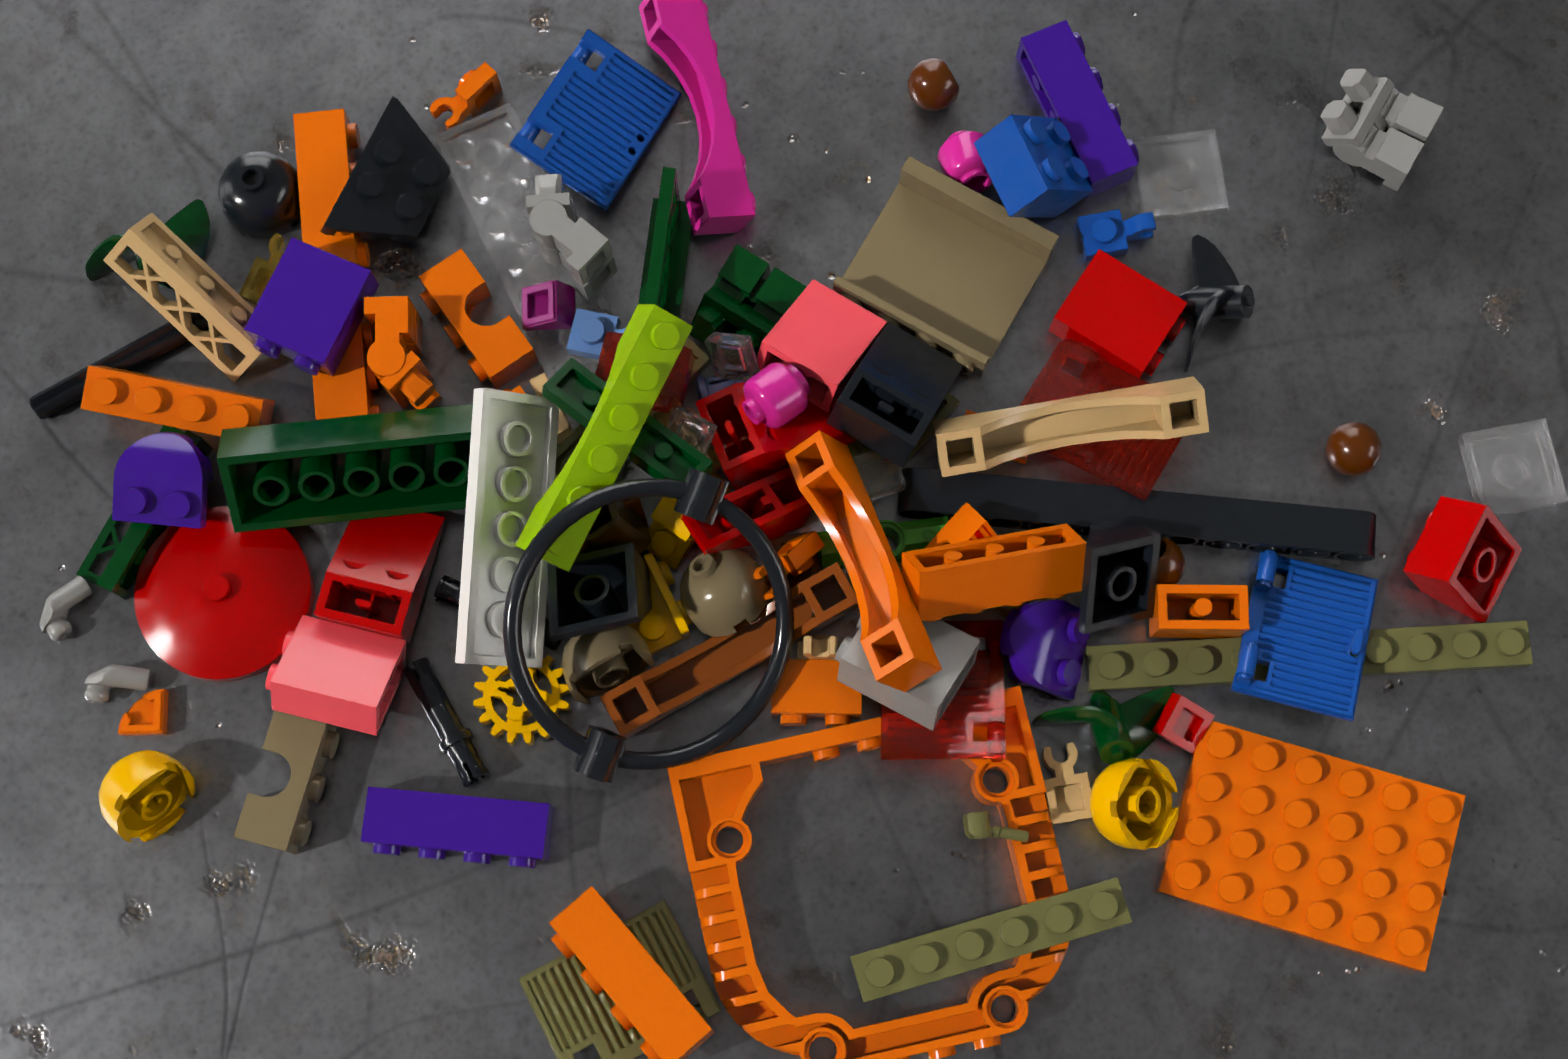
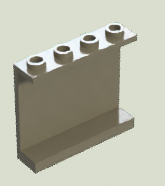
M909 156L901 168L897 187L843 277L837 275L833 282V290L866 310L871 311L887 321V323L894 324L962 364L963 367L960 373L965 375L974 373L981 377L1054 252L1059 236L1025 217H1009L1004 206Z

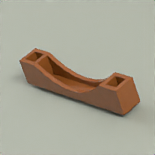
M838 562L791 588L794 609L792 645L802 640L804 636L811 635L859 607L856 594ZM775 600L767 604L759 616L750 624L744 619L741 623L733 626L737 631L736 633L729 636L712 637L600 696L619 734L626 738L637 734L770 658L776 631Z

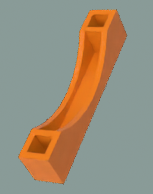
M819 430L785 454L800 492L826 528L848 571L860 610L862 628L860 642L876 681L902 692H907L942 670V667L848 446Z

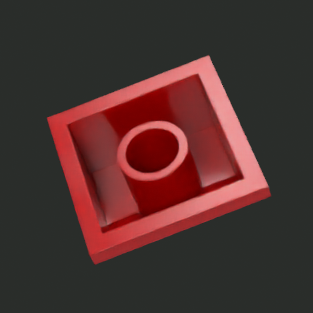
M1441 496L1433 512L1427 517L1425 528L1414 549L1410 551L1403 572L1421 592L1477 622L1486 623L1522 548L1487 505Z

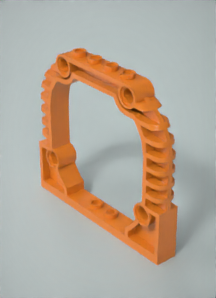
M1016 686L951 701L934 728L937 746L955 755L974 771L970 779L971 791L974 797L980 803L997 807L1003 827L1029 832L1027 842L1006 839L1022 905L1068 892L1044 794L1047 791L1021 687ZM899 713L711 754L688 764L667 768L711 975L719 998L733 1020L754 1039L780 1052L798 1055L801 1059H811L809 1048L811 1043L818 1037H827L834 1042L836 1054L833 1059H910V1056L928 1052L929 1059H939L957 1054L955 1045L973 1041L975 1050L1002 1044L1000 1035L1011 1033L1019 1029L1026 1022L1028 1002L1036 997L1052 980L1069 946L1068 941L1015 957L1010 968L994 971L978 978L969 988L964 1003L852 1028L843 1018L831 1013H812L795 1017L768 992L756 963L737 872V864L743 862L750 855L753 847L752 834L743 820L751 802L764 785L760 767L812 755L814 762L831 760L841 756L839 749L857 746L858 752L871 751L884 747V739L928 730V728ZM989 770L1000 772L1006 780L1005 790L1001 793L988 791L983 784L985 772ZM727 829H734L743 837L741 848L732 854L722 852L717 846L719 835ZM1005 995L1013 1001L1015 1011L1009 1021L1001 1023L993 1017L991 1005L996 997Z

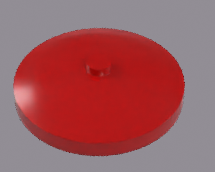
M228 506L207 508L206 526L201 529L177 526L167 528L146 553L137 574L134 590L137 621L144 638L153 651L173 668L197 679L214 682H232L247 679L270 669L273 663L277 664L280 662L286 634L289 630H296L302 615L311 617L315 598V585L311 565L306 553L295 537L285 528L235 533Z

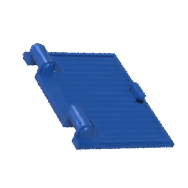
M587 29L578 46L568 57L509 147L549 174H561L564 184L606 211L682 93L593 31ZM593 52L603 58L596 71L585 65ZM542 129L552 135L544 149L533 143Z
M1273 550L1260 551L1257 575L1249 601V630L1242 635L1238 653L1239 660L1233 677L1231 691L1353 722L1379 580L1280 556ZM1276 572L1287 574L1284 589L1273 586ZM1257 663L1268 666L1265 682L1254 679Z

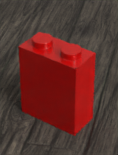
M1098 249L1054 316L1048 331L1136 385L1143 373L1151 377L1165 354L1158 351L1165 338L1174 342L1187 320L1180 315L1187 302Z

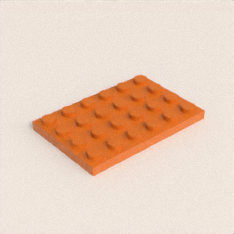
M1212 720L1203 739L1196 746L1194 755L1191 754L1178 803V819L1169 838L1156 893L1411 970L1426 972L1466 795Z

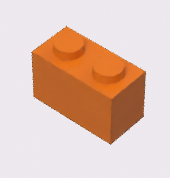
M1156 585L1153 617L1149 618V638H1236L1249 630L1248 585Z
M789 659L779 686L771 698V718H780V725L806 726L807 719H825V726L829 727L850 724L852 720H860L862 694L837 681L839 662L835 660Z

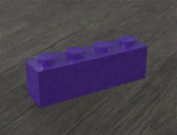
M1067 20L1021 37L1016 58L1045 116L1057 118L1067 128L1070 135L1069 143L1076 157L1084 163L1088 170L1087 179L1093 192L1085 197L1087 199L1131 181L1138 166L1139 153L1134 142L1131 139L1126 140L1120 128L1121 118L1116 106L1113 103L1108 104L1102 92L1103 82L1098 70L1095 67L1090 68L1084 56L1085 46L1080 34L1072 32Z
M368 786L361 842L374 845L373 853L400 856L401 848L419 849V858L445 860L446 852L463 853V862L490 864L491 856L509 858L508 866L535 869L536 860L548 862L554 807L549 803Z

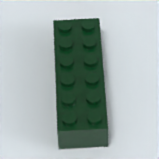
M473 404L222 429L217 463L234 532L465 509Z

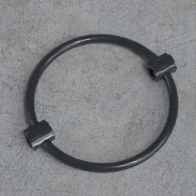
M690 467L685 482L672 479L644 478L607 485L576 499L559 511L542 527L521 556L507 591L503 612V642L508 670L515 689L533 718L549 735L563 746L578 754L573 765V769L576 772L600 782L612 783L617 768L658 770L694 762L725 747L741 735L762 713L776 692L784 675L793 641L794 609L790 584L783 563L765 532L740 507L724 497L729 482ZM640 497L678 499L674 511L713 525L716 515L728 521L747 539L760 557L772 586L776 609L775 639L767 669L753 695L741 710L723 726L700 740L685 746L655 752L626 751L625 747L628 742L626 737L600 726L589 725L584 737L564 723L549 708L531 678L523 651L521 632L524 601L530 581L543 556L557 538L578 520L601 507L618 501Z

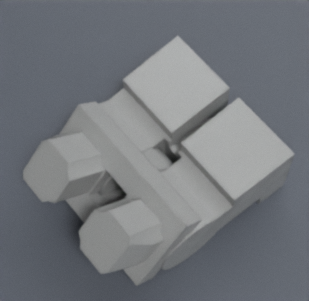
M1348 69L1339 82L1346 95L1343 100H1333L1327 104L1320 116L1327 126L1321 139L1327 146H1333V152L1340 160L1352 166L1362 167L1385 179L1383 185L1398 192L1444 107L1413 93H1410L1409 96L1400 93L1394 88L1395 85L1389 77H1372L1366 69Z
M561 174L535 176L536 195L525 196L529 223L542 257L551 265H563L572 275L576 291L590 301L618 271L614 256H612L613 253L609 239L582 217L578 220L570 192L563 190Z

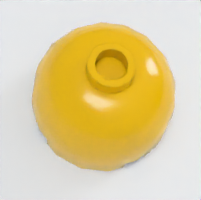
M152 750L134 752L113 764L105 775L98 793L101 814L114 831L126 842L132 843L131 838L139 837L143 842L153 840L167 832L182 818L186 810L178 807L184 802L187 794L193 798L195 780L179 761L166 753Z
M1141 758L1123 759L1106 767L1095 779L1090 796L1092 821L1098 831L1114 845L1123 848L1146 850L1162 846L1173 833L1179 807H1172L1171 792L1178 793L1176 782L1169 769L1158 760Z

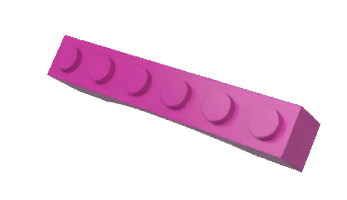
M643 0L639 5V11L647 44L664 59L676 74L689 97L696 117L699 135L698 163L693 181L684 196L693 235L740 233L756 215V200L754 194L749 190L745 174L746 160L744 155L740 153L736 137L737 124L734 116L730 113L726 97L727 84L725 79L721 77L717 61L718 48L715 40L711 37L708 25V7L702 0Z

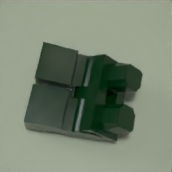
M736 244L718 273V278L714 285L704 293L691 325L693 328L690 335L702 343L711 340L724 348L726 358L734 363L741 365L746 362L754 367L762 340L804 291L806 286L775 267L770 273L769 263Z

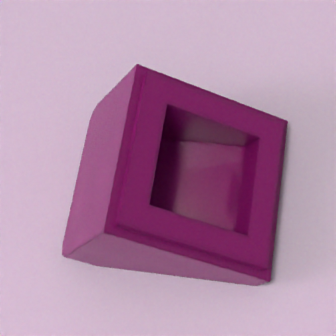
M555 279L522 288L523 330L572 328L576 313L575 289L573 286Z

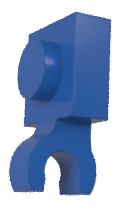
M1120 209L1079 216L1077 219L1085 262L1091 261L1098 249L1112 257L1126 255L1128 252L1127 242L1153 238V230H1156L1153 212L1141 213L1122 221Z

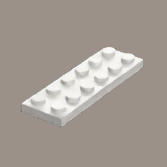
M490 388L474 389L455 663L508 666L503 642V612L513 573L525 552L515 545L535 505L555 480L559 408L545 397ZM544 560L540 561L530 581L522 613L521 632L527 667L542 668L548 586L547 562Z

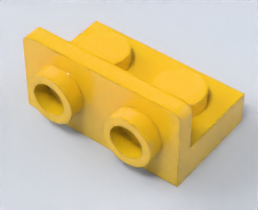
M652 552L643 556L644 562L650 571L652 609L641 622L628 625L640 633L653 656L691 638L687 625L693 622L683 609L681 599L675 601L668 587L675 584V580L665 559L656 562Z

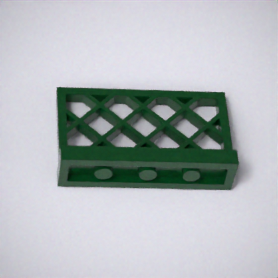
M663 167L659 198H653L638 304H655L681 319L693 231L686 202L680 201L676 168Z

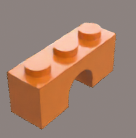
M462 248L418 276L425 291L419 294L433 316L439 312L449 323L443 327L445 333L457 349L463 345L472 356L467 363L481 383L488 379L495 389H499L538 362L533 347L510 315L491 326H481L471 321L475 307L490 297L491 294L485 280Z

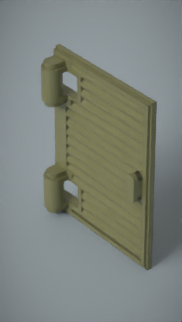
M665 900L624 921V924L680 991L686 994L693 990L699 1002L694 1007L705 1020L712 1018L713 1015L722 1011ZM561 955L518 979L557 1059H576L574 1054L593 1044L600 1055L598 1059H635L644 1054L639 1046L646 1040L634 1026L627 1032L610 1012V1009L615 1005L614 1001L605 991L597 995L584 981L580 973L586 967L576 955L572 956L569 960L564 955Z

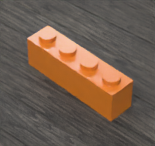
M88 365L80 409L221 437L222 429L271 425L275 400L107 366Z
M1065 523L902 552L901 573L921 620L934 622L946 616L962 613L977 614L984 611V609L1005 605L1019 606L1026 601L1042 598H1061L1068 593L1082 591L1087 542Z
M593 886L549 922L557 932L551 938L553 943L568 960L576 955L586 967L580 973L581 977L597 995L605 991L614 1001L615 1005L610 1009V1012L627 1032L634 1026L646 1041L639 1047L649 1059H686L715 1033Z

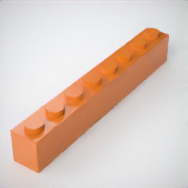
M344 108L293 114L302 241L364 268L370 267L369 247L366 241L362 242L360 234L336 232L333 236L320 232L357 163L355 162L354 149L361 148L360 132L357 123L350 122ZM365 315L334 376L320 370L317 376L312 375L316 420L382 413L380 404L375 405L374 389H380V381L367 363L368 349L375 342V329L373 325L368 323Z

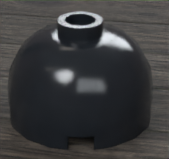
M253 151L238 156L225 168L219 179L218 197L224 215L234 227L243 231L245 235L252 238L271 239L283 235L293 228L291 224L297 220L300 214L297 170L285 158L268 151Z

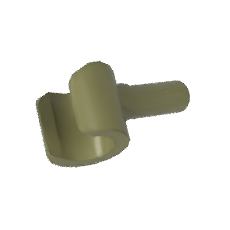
M988 811L971 812L963 815L964 832L969 839L976 840L992 837L1020 842L1028 841V831L1002 826H990Z

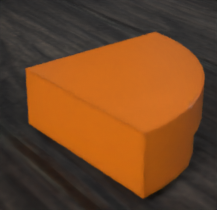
M158 689L144 694L122 716L118 735H167L169 691Z

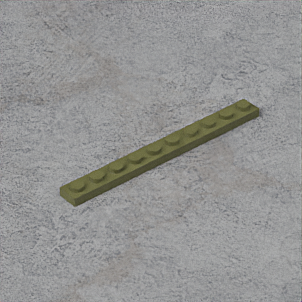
M1525 620L1372 629L1369 631L1361 677L1528 667L1533 664L1528 623ZM1242 637L1086 646L1084 656L1088 693L1096 691L1157 689L1166 685L1177 688L1232 684L1237 670L1238 653ZM1257 663L1254 679L1265 682L1268 666Z

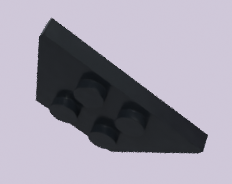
M392 96L320 231L323 234L334 236L336 232L360 234V238L379 239L387 237L393 241L414 243L419 236L452 169L397 98Z

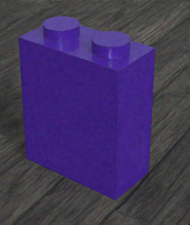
M292 237L244 330L255 342L253 347L259 352L278 359L280 354L294 359V366L311 375L317 376L320 370L334 376L364 317V297H374L379 284L371 270Z

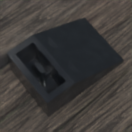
M888 322L839 396L826 423L903 468L963 365Z

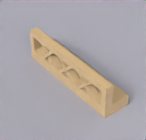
M150 213L130 227L104 258L103 261L233 382L237 381L258 357L263 354L253 347L255 342L244 330L254 308L153 213ZM128 247L142 259L144 270L134 269L121 257ZM158 281L167 282L175 290L177 301L167 300L159 292ZM190 312L200 313L208 321L209 331H200L192 323ZM223 343L233 344L246 356L239 365H236L225 354Z

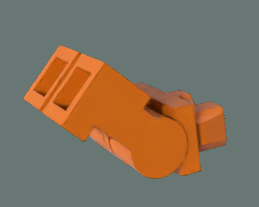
M409 296L364 297V315L375 329V342L367 352L368 366L392 399L403 410L409 404L416 410L435 408L443 398L435 391L436 388L431 383L434 380L422 360L417 356L422 355L423 320Z

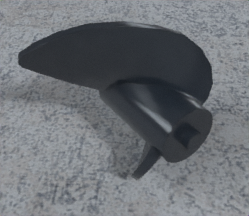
M1195 235L1192 238L1195 287L1178 295L1179 298L1187 302L1181 314L1191 316L1195 320L1184 372H1188L1199 339L1210 319L1250 318L1255 305L1252 288L1249 285L1239 284L1232 268L1222 253L1213 243L1200 235Z

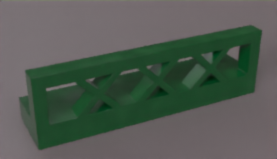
M571 357L543 385L542 396L586 428L600 400L606 382ZM648 415L627 456V459L653 478L684 482L690 467L710 474L713 464L712 460L651 415Z
M165 425L160 430V432H176L193 439L192 443L200 449L205 457H209L213 450L202 437L188 430L183 432ZM111 514L76 575L126 600L136 583L137 574L146 553L168 526L132 522L121 540L118 528L122 521L112 520ZM113 538L114 544L108 546ZM114 553L102 575L94 574L93 571L101 557Z

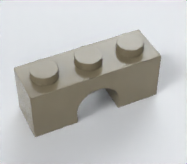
M274 711L262 749L283 756L288 761L291 770L290 780L286 788L275 796L262 797L247 793L233 837L297 854L298 847H303L306 844L311 832L312 821L308 819L312 803H317L320 800L325 788L326 777L322 776L326 760L327 758H333L338 747L340 735L335 732L337 726Z

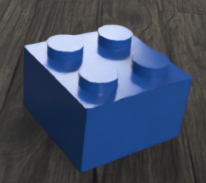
M1011 114L974 142L1009 217L1056 218L1093 192L1087 179L1088 170L1084 163L1076 157L1069 143V132L1057 118Z

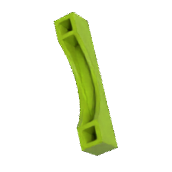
M655 304L637 305L617 345L611 371L596 409L565 466L547 492L535 505L515 545L516 547L525 551L542 527L559 511L576 499L594 490L614 484L693 328L692 325ZM601 508L571 525L547 550L542 560L569 572Z

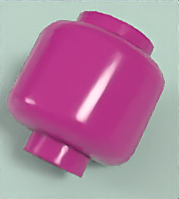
M957 131L950 135L940 147L937 156L938 162L944 175L981 193L992 184V180L974 145V142L981 138L983 134L976 131Z
M777 362L771 363L745 382L743 391L746 401L742 403V407L754 424L758 425L762 422L772 429H778L806 409L808 404L807 395L810 393V388L805 377L795 366L791 364L785 366Z

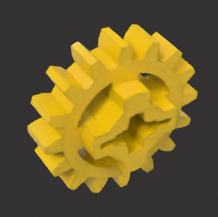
M548 655L542 660V668L528 667V670L541 697L549 708L558 715L559 711L571 710L570 704L562 700V696L568 695L571 692L567 684H559V681L564 678L562 668L551 671L555 660ZM483 666L482 671L488 679L486 682H475L474 687L483 693V697L474 700L473 705L478 709H486V712L479 718L481 724L495 723L490 734L498 738L504 732H507V742L510 745H515L518 737L523 736L526 744L531 746L534 743V734L540 733L546 740L551 738L537 721L527 725L528 719L532 716L524 703L519 707L518 702L508 695L518 693L512 678L506 682L500 681L509 673L508 666H497L495 669ZM539 672L549 680L552 694L540 690L538 687ZM494 699L505 703L507 706V722L498 715Z

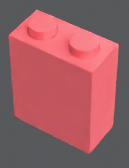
M813 279L762 340L754 369L759 372L769 364L776 362L785 366L788 364L795 366L805 377L809 385L808 401L829 412L885 328L887 321Z
M302 615L296 630H289L286 634L282 647V658L279 664L273 663L266 677L265 688L271 691L272 710L377 736L403 677L402 670L406 667V640Z

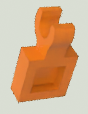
M486 62L476 70L468 71L460 79L458 87L455 89V97H441L431 104L429 110L432 117L436 119L445 111L452 112L453 114L445 122V126L450 133L457 131L468 115L472 118L475 117L502 91L497 72Z
M814 531L789 540L777 550V553L783 563L786 574L788 575L790 572L792 577L803 573L814 564L812 556L825 545L817 532ZM764 565L755 569L753 574L755 580L761 579L764 576L769 579ZM771 583L769 590L763 595L765 600L774 598Z

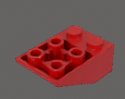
M745 382L732 384L695 402L722 469L735 491L790 467L785 454L819 430L845 445L856 441L826 423L835 404L829 412H826L808 401L807 407L802 413L778 429H772L762 422L758 425L754 424L742 407V403L746 401L743 391Z
M429 513L351 520L326 570L314 615L322 620L406 640L407 644H410L446 518Z

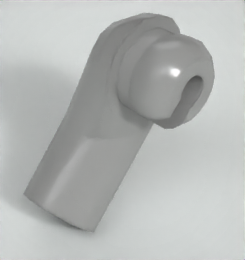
M81 576L62 586L46 599L39 624L42 632L48 633L49 637L54 641H61L69 636L72 632V625L66 620L69 609L92 594L91 588Z
M109 665L88 675L84 682V685L87 686L84 697L89 702L105 703L109 699L110 689L116 687L146 691L150 669Z

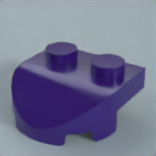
M159 432L136 441L123 452L114 470L112 520L198 529L205 527L208 482L214 480L210 459L205 457L200 449L192 443L193 439L176 432Z
M1036 599L1026 601L1020 609H1013L1008 613L1001 632L1000 651L1002 654L1009 656L1013 670L1008 675L1016 684L1033 686L1059 699L1074 700L1077 684L1081 677V667L1087 641L1090 637V633L1083 634L1078 631L1080 608L1063 600Z

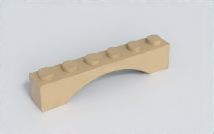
M1194 376L932 421L942 477L983 471L1022 456L1070 445L1125 439L1165 440L1210 432L1205 389Z

